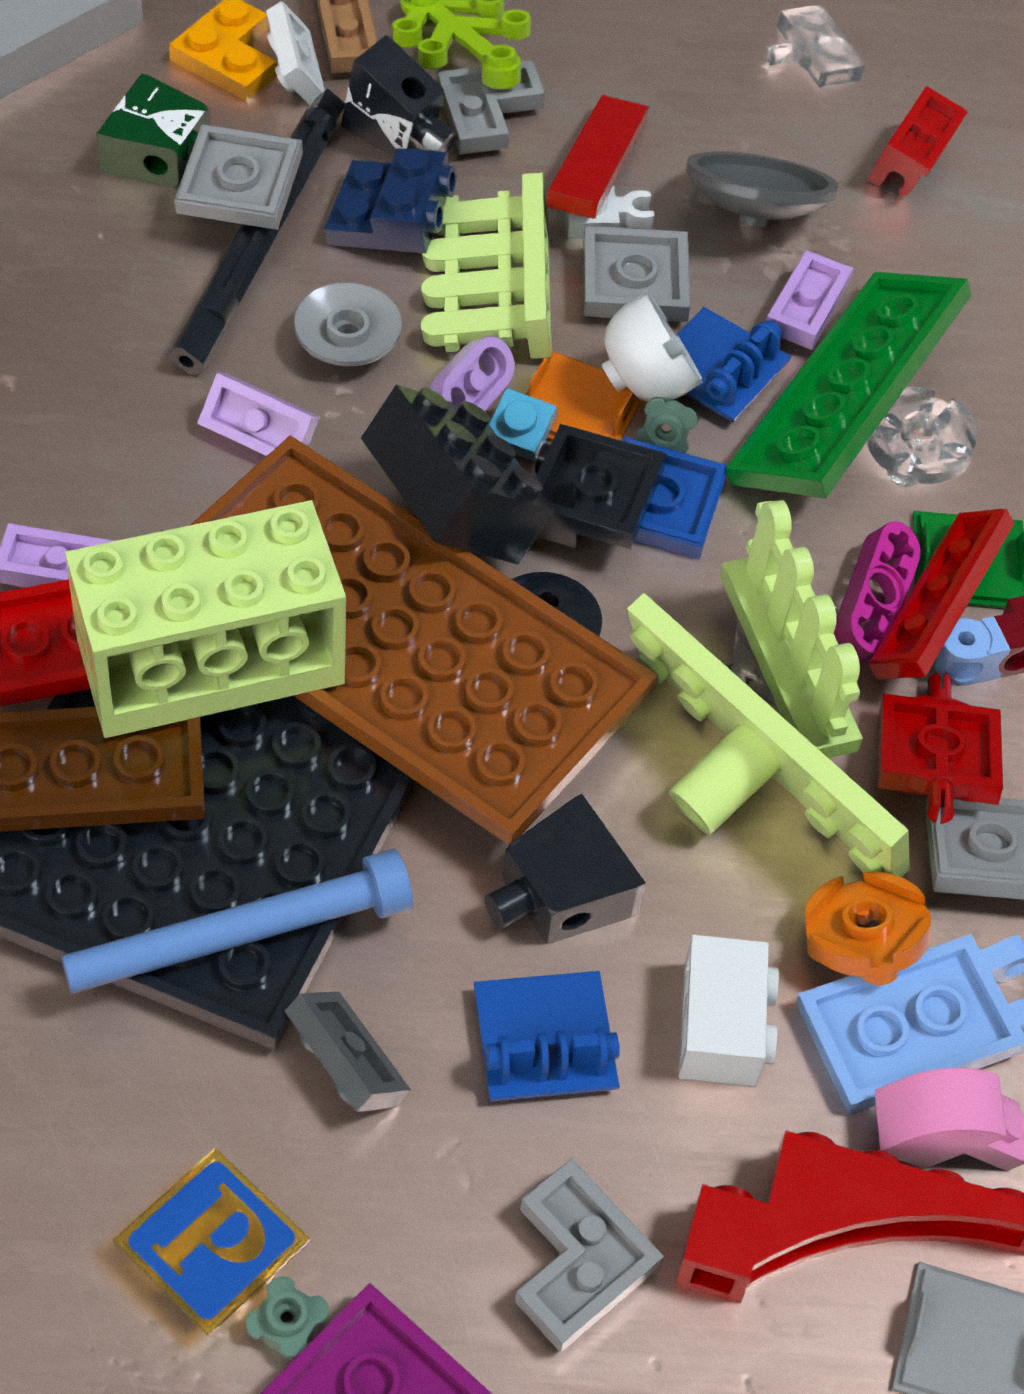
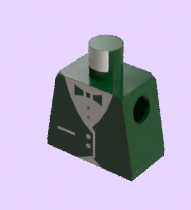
M141 73L96 133L100 171L174 188L180 186L202 124L210 125L208 107L205 103L149 75Z

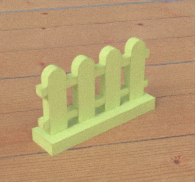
M543 173L522 174V195L511 196V192L508 190L498 191L497 198L459 201L458 195L447 197L446 203L443 206L444 217L441 231L433 234V236L445 235V238L431 240L427 253H422L424 265L428 270L434 272L445 271V274L431 276L424 280L421 285L424 303L434 309L445 308V311L431 313L422 319L421 331L423 340L430 346H445L446 352L459 351V344H467L470 341L488 336L500 338L508 347L514 346V339L527 338L531 359L552 357L548 208L546 206ZM523 228V231H512V229ZM498 230V233L460 236V234ZM524 264V267L513 268V265ZM498 266V269L460 273V270ZM524 301V304L513 305V302ZM499 303L498 307L460 310L461 306Z
M770 500L757 503L755 514L758 518L754 538L748 540L746 545L749 557L723 563L720 579L781 716L828 758L858 752L863 737L848 707L851 701L858 700L860 694L857 685L860 664L856 650L851 643L838 645L833 634L837 622L833 601L828 594L816 596L811 587L814 577L813 561L806 547L793 548L789 540L792 521L785 501L778 500L772 502Z

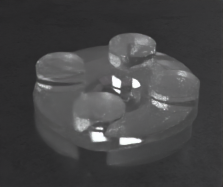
M908 387L904 389L867 441L871 455L882 468L887 470V476L893 483L903 487H910L916 483H942L961 476L968 470L978 437V428L974 417L962 403L954 398H951L950 404L941 399L933 398L936 390L925 387ZM913 430H919L923 436H933L931 440H920L912 435Z

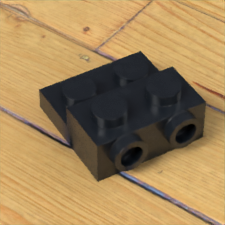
M560 424L552 443L542 444L535 464L536 478L543 486L541 493L556 511L538 537L576 548L582 535L631 549L664 472L667 453Z

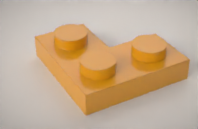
M222 0L169 44V58L171 61L245 102L250 100L277 76L275 71L277 61L250 47L253 42L269 30L267 13L243 0Z

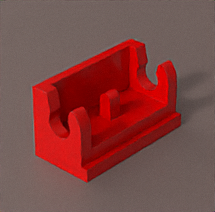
M926 86L885 147L867 180L876 186H880L888 178L890 172H897L905 180L899 189V195L905 196L911 193L922 174L927 177L968 111Z

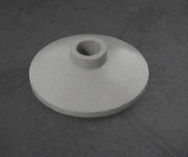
M343 282L320 287L308 294L296 310L294 329L301 346L315 358L333 365L359 366L383 358L396 346L401 336L402 319L396 304L380 290L360 283Z

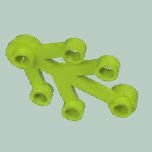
M400 0L401 10L406 13V17L399 18L393 22V41L404 48L417 46L418 63L420 66L427 69H437L445 66L448 63V49L454 39L481 61L482 82L484 85L493 89H509L520 83L521 59L516 54L515 49L508 45H492L480 34L504 36L511 40L527 38L531 34V16L528 12L518 9L505 12V0ZM454 13L473 14L479 17L455 15ZM436 24L431 38L422 40L423 26Z

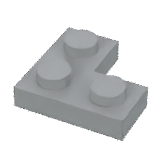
M533 60L521 61V81L518 85L509 89H493L484 85L482 82L481 66L437 72V82L443 87L445 92L442 105L450 128L457 133L455 143L459 155L508 148L509 131L502 113L541 109L544 107L545 92Z
M572 1158L521 1200V1212L561 1255L516 1291L514 1302L561 1353L658 1270L662 1265L664 1256Z

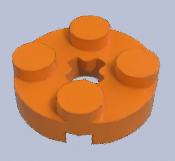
M876 871L863 872L864 881H856L844 885L843 876L824 883L811 895L805 907L807 952L813 960L841 974L862 977L869 984L886 985L897 979L900 970L913 965L927 951L932 939L931 915L925 906V896L910 881L893 874ZM872 920L879 921V925L875 927L864 928L857 926L861 924L867 925Z

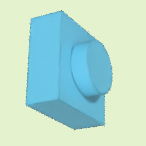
M506 388L489 425L497 436L512 445L517 455L536 462L542 444L545 443L558 416L557 406Z

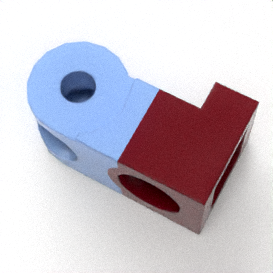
M1024 596L1008 599L1004 612L1001 615L984 618L981 621L959 618L933 663L935 671L940 673V678L943 679L944 673L948 674L952 678L954 685L961 686L1024 673Z

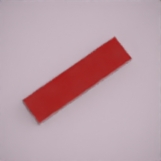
M601 95L548 189L546 206L596 219L647 122L649 106Z
M1007 509L963 512L957 515L868 664L876 679L926 677L1014 525Z

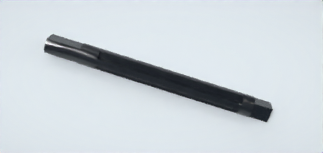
M328 88L313 101L310 108L306 109L290 137L302 140L303 154L278 230L241 224L169 352V359L190 375H198L204 370L336 129V122L344 109L345 102Z

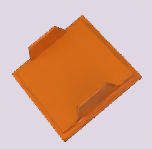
M552 351V357H544L531 379L528 391L525 394L557 406L558 416L546 439L549 442L553 441L560 424L622 440L643 401L633 394L628 387L618 392L603 369Z

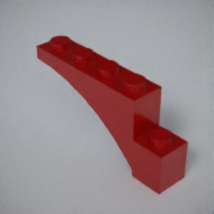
M785 1130L774 1160L765 1202L753 1199L749 1192L736 1186L719 1185L714 1188L702 1184L693 1211L675 1284L741 1303L746 1290L756 1283L801 1262L849 1248L887 1242L945 1241L984 1245L1024 1254V1192L1006 1187L990 1189L966 1182L961 1175L950 1170L931 1169L927 1171L902 1164L896 1157L883 1151L867 1150L860 1152L835 1145L829 1137L819 1133L801 1132L797 1134Z

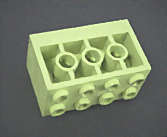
M312 500L65 551L77 641L104 738L345 684L346 595Z

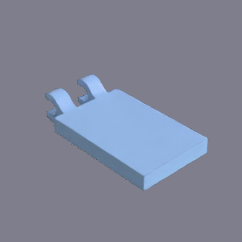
M972 934L927 949L917 962L906 969L900 970L897 979L892 983L872 985L864 981L862 977L848 976L798 994L796 1006L848 1115L876 1106L874 1090L907 1076L943 1068L980 1069L1024 1053V998L1007 1003L997 982H1008L1024 975V967L1021 964L1024 962V943L1020 935L1006 938L992 946L979 950Z

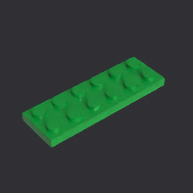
M874 272L725 468L731 485L827 498L972 296L968 279Z

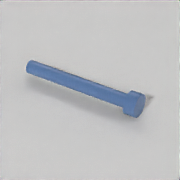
M396 849L387 850L363 857V871L62 955V964L71 994L369 908H374L379 918L412 910L413 896L404 862Z

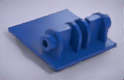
M703 307L677 334L694 361L703 382L685 395L732 422L744 412L792 357L779 350L782 331L777 323L770 320L756 323L749 333Z
M600 971L474 982L490 1102L619 1089L615 1059H619L620 1055L619 1040L616 1032L610 1033Z

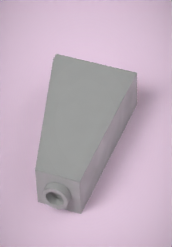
M0 0V99L139 25L143 21L142 0Z

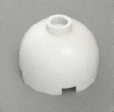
M647 291L617 311L606 327L604 344L609 360L604 362L602 367L618 392L628 387L640 400L647 402L654 398H660L664 401L673 400L702 384V377L679 336L674 334L666 322L668 319Z

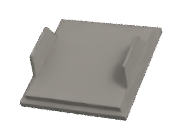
M919 1262L892 1391L902 1394H1024V1293Z

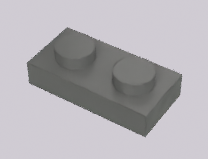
M339 991L300 993L285 1010V1013L299 1031L301 1043L308 1051L318 1057L333 1078L334 1087L338 1095L346 1103L353 1106L356 1112L396 1107L411 1091Z

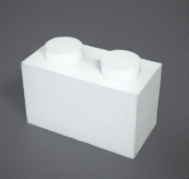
M692 934L684 964L679 1079L756 1087L763 1064L774 1063L777 1048V1026L766 1023L767 1006H775L777 1000L779 970L778 968L768 967V942Z

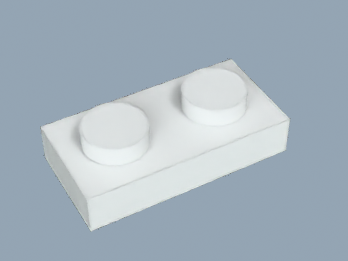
M280 1L266 10L271 29L267 37L272 49L277 54L279 63L275 67V71L281 84L288 92L293 93L296 91L311 106L313 101L325 89L310 30L283 1Z

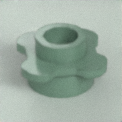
M654 398L648 401L644 409L647 418L644 426L637 430L636 439L686 453L689 448V442L687 441L689 430L696 426L698 420L696 412L675 400L664 401L660 398ZM669 424L672 429L664 431L662 425Z
M281 1276L272 1279L268 1283V1295L259 1309L248 1313L245 1321L246 1330L250 1337L253 1339H263L271 1349L280 1352L283 1357L295 1359L308 1346L314 1335L315 1327L327 1321L329 1307L323 1297H309L295 1288L291 1278ZM284 1312H291L294 1315V1319L290 1323L283 1322L280 1317Z

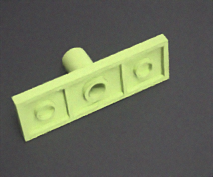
M643 593L627 608L633 629L630 638L640 654L636 658L637 662L658 675L657 683L661 684L666 679L680 692L677 695L679 702L695 719L702 721L707 717L727 735L668 791L676 806L697 828L711 835L761 786L773 777L807 808L804 811V815L818 832L826 838H831L835 834L851 848L848 855L862 872L877 871L903 877L910 871L909 830L649 596Z

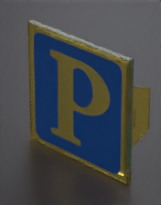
M214 1148L117 1235L113 1242L209 1337L234 1312L239 1313L274 1279L276 1273L310 1242V1237L218 1149Z

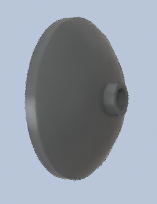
M702 152L691 155L686 165L688 177L702 193L719 207L739 214L738 220L750 226L766 227L769 224V220H790L804 216L827 206L835 200L838 191V183L827 174L798 163L768 156L739 152Z

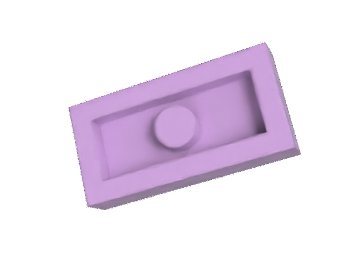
M805 250L769 312L766 321L770 320L779 325L782 331L781 338L813 350L850 284L854 268Z
M217 372L197 424L267 456L290 435L309 447L320 416L227 373Z
M8 523L0 545V583L30 587L68 580L65 551L113 542V540Z

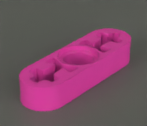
M898 521L885 524L868 534L865 538L836 617L837 622L833 634L838 645L851 643L856 650L859 663H864L873 657L903 607L920 560L921 550L916 535L907 525ZM891 557L895 559V560H893V561H891V562H889V563H887V564L885 563V562L889 561V560L891 559ZM870 579L877 582L885 596L884 604L877 601L873 596L869 585ZM867 620H870V621L864 623V624H863V627L859 626V624H861V623H863V622H865V621H867Z

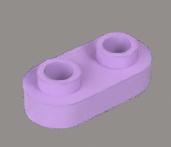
M494 336L470 341L433 380L430 389L447 401L459 405L463 401H468L485 411L513 378L515 363L512 352L503 340Z

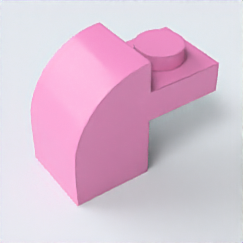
M972 1068L935 1069L907 1076L874 1090L880 1151L889 1153L922 1169L964 1153L1005 1171L1024 1164V1117L1020 1111L1019 1102L1001 1094L1000 1078L995 1073Z

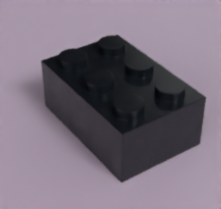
M396 384L362 435L361 440L434 542L519 564L556 512L541 493L543 486L540 481L520 466L514 458L517 454L516 450L507 441L497 436L489 425L491 418L483 409L468 401H463L461 405L447 401L441 395L428 388H421L420 391H416Z

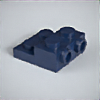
M397 148L392 163L352 160L324 228L327 245L427 253L433 234L441 231L444 217L443 206L446 198L453 197L456 189V169L454 166H449L447 152Z

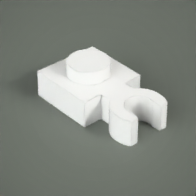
M612 186L596 219L564 212L567 238H583L585 226L616 228L625 226L626 228L652 230L654 211H649L651 193L644 190H635L629 192L624 197H616L615 188Z

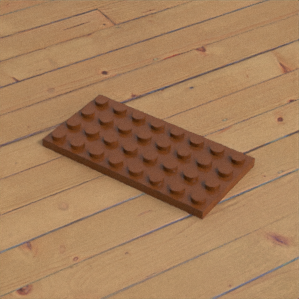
M288 436L190 525L309 500L313 501L346 595L345 684L293 696L509 845L531 826L656 689L658 675L469 551L434 542L417 517L293 436Z

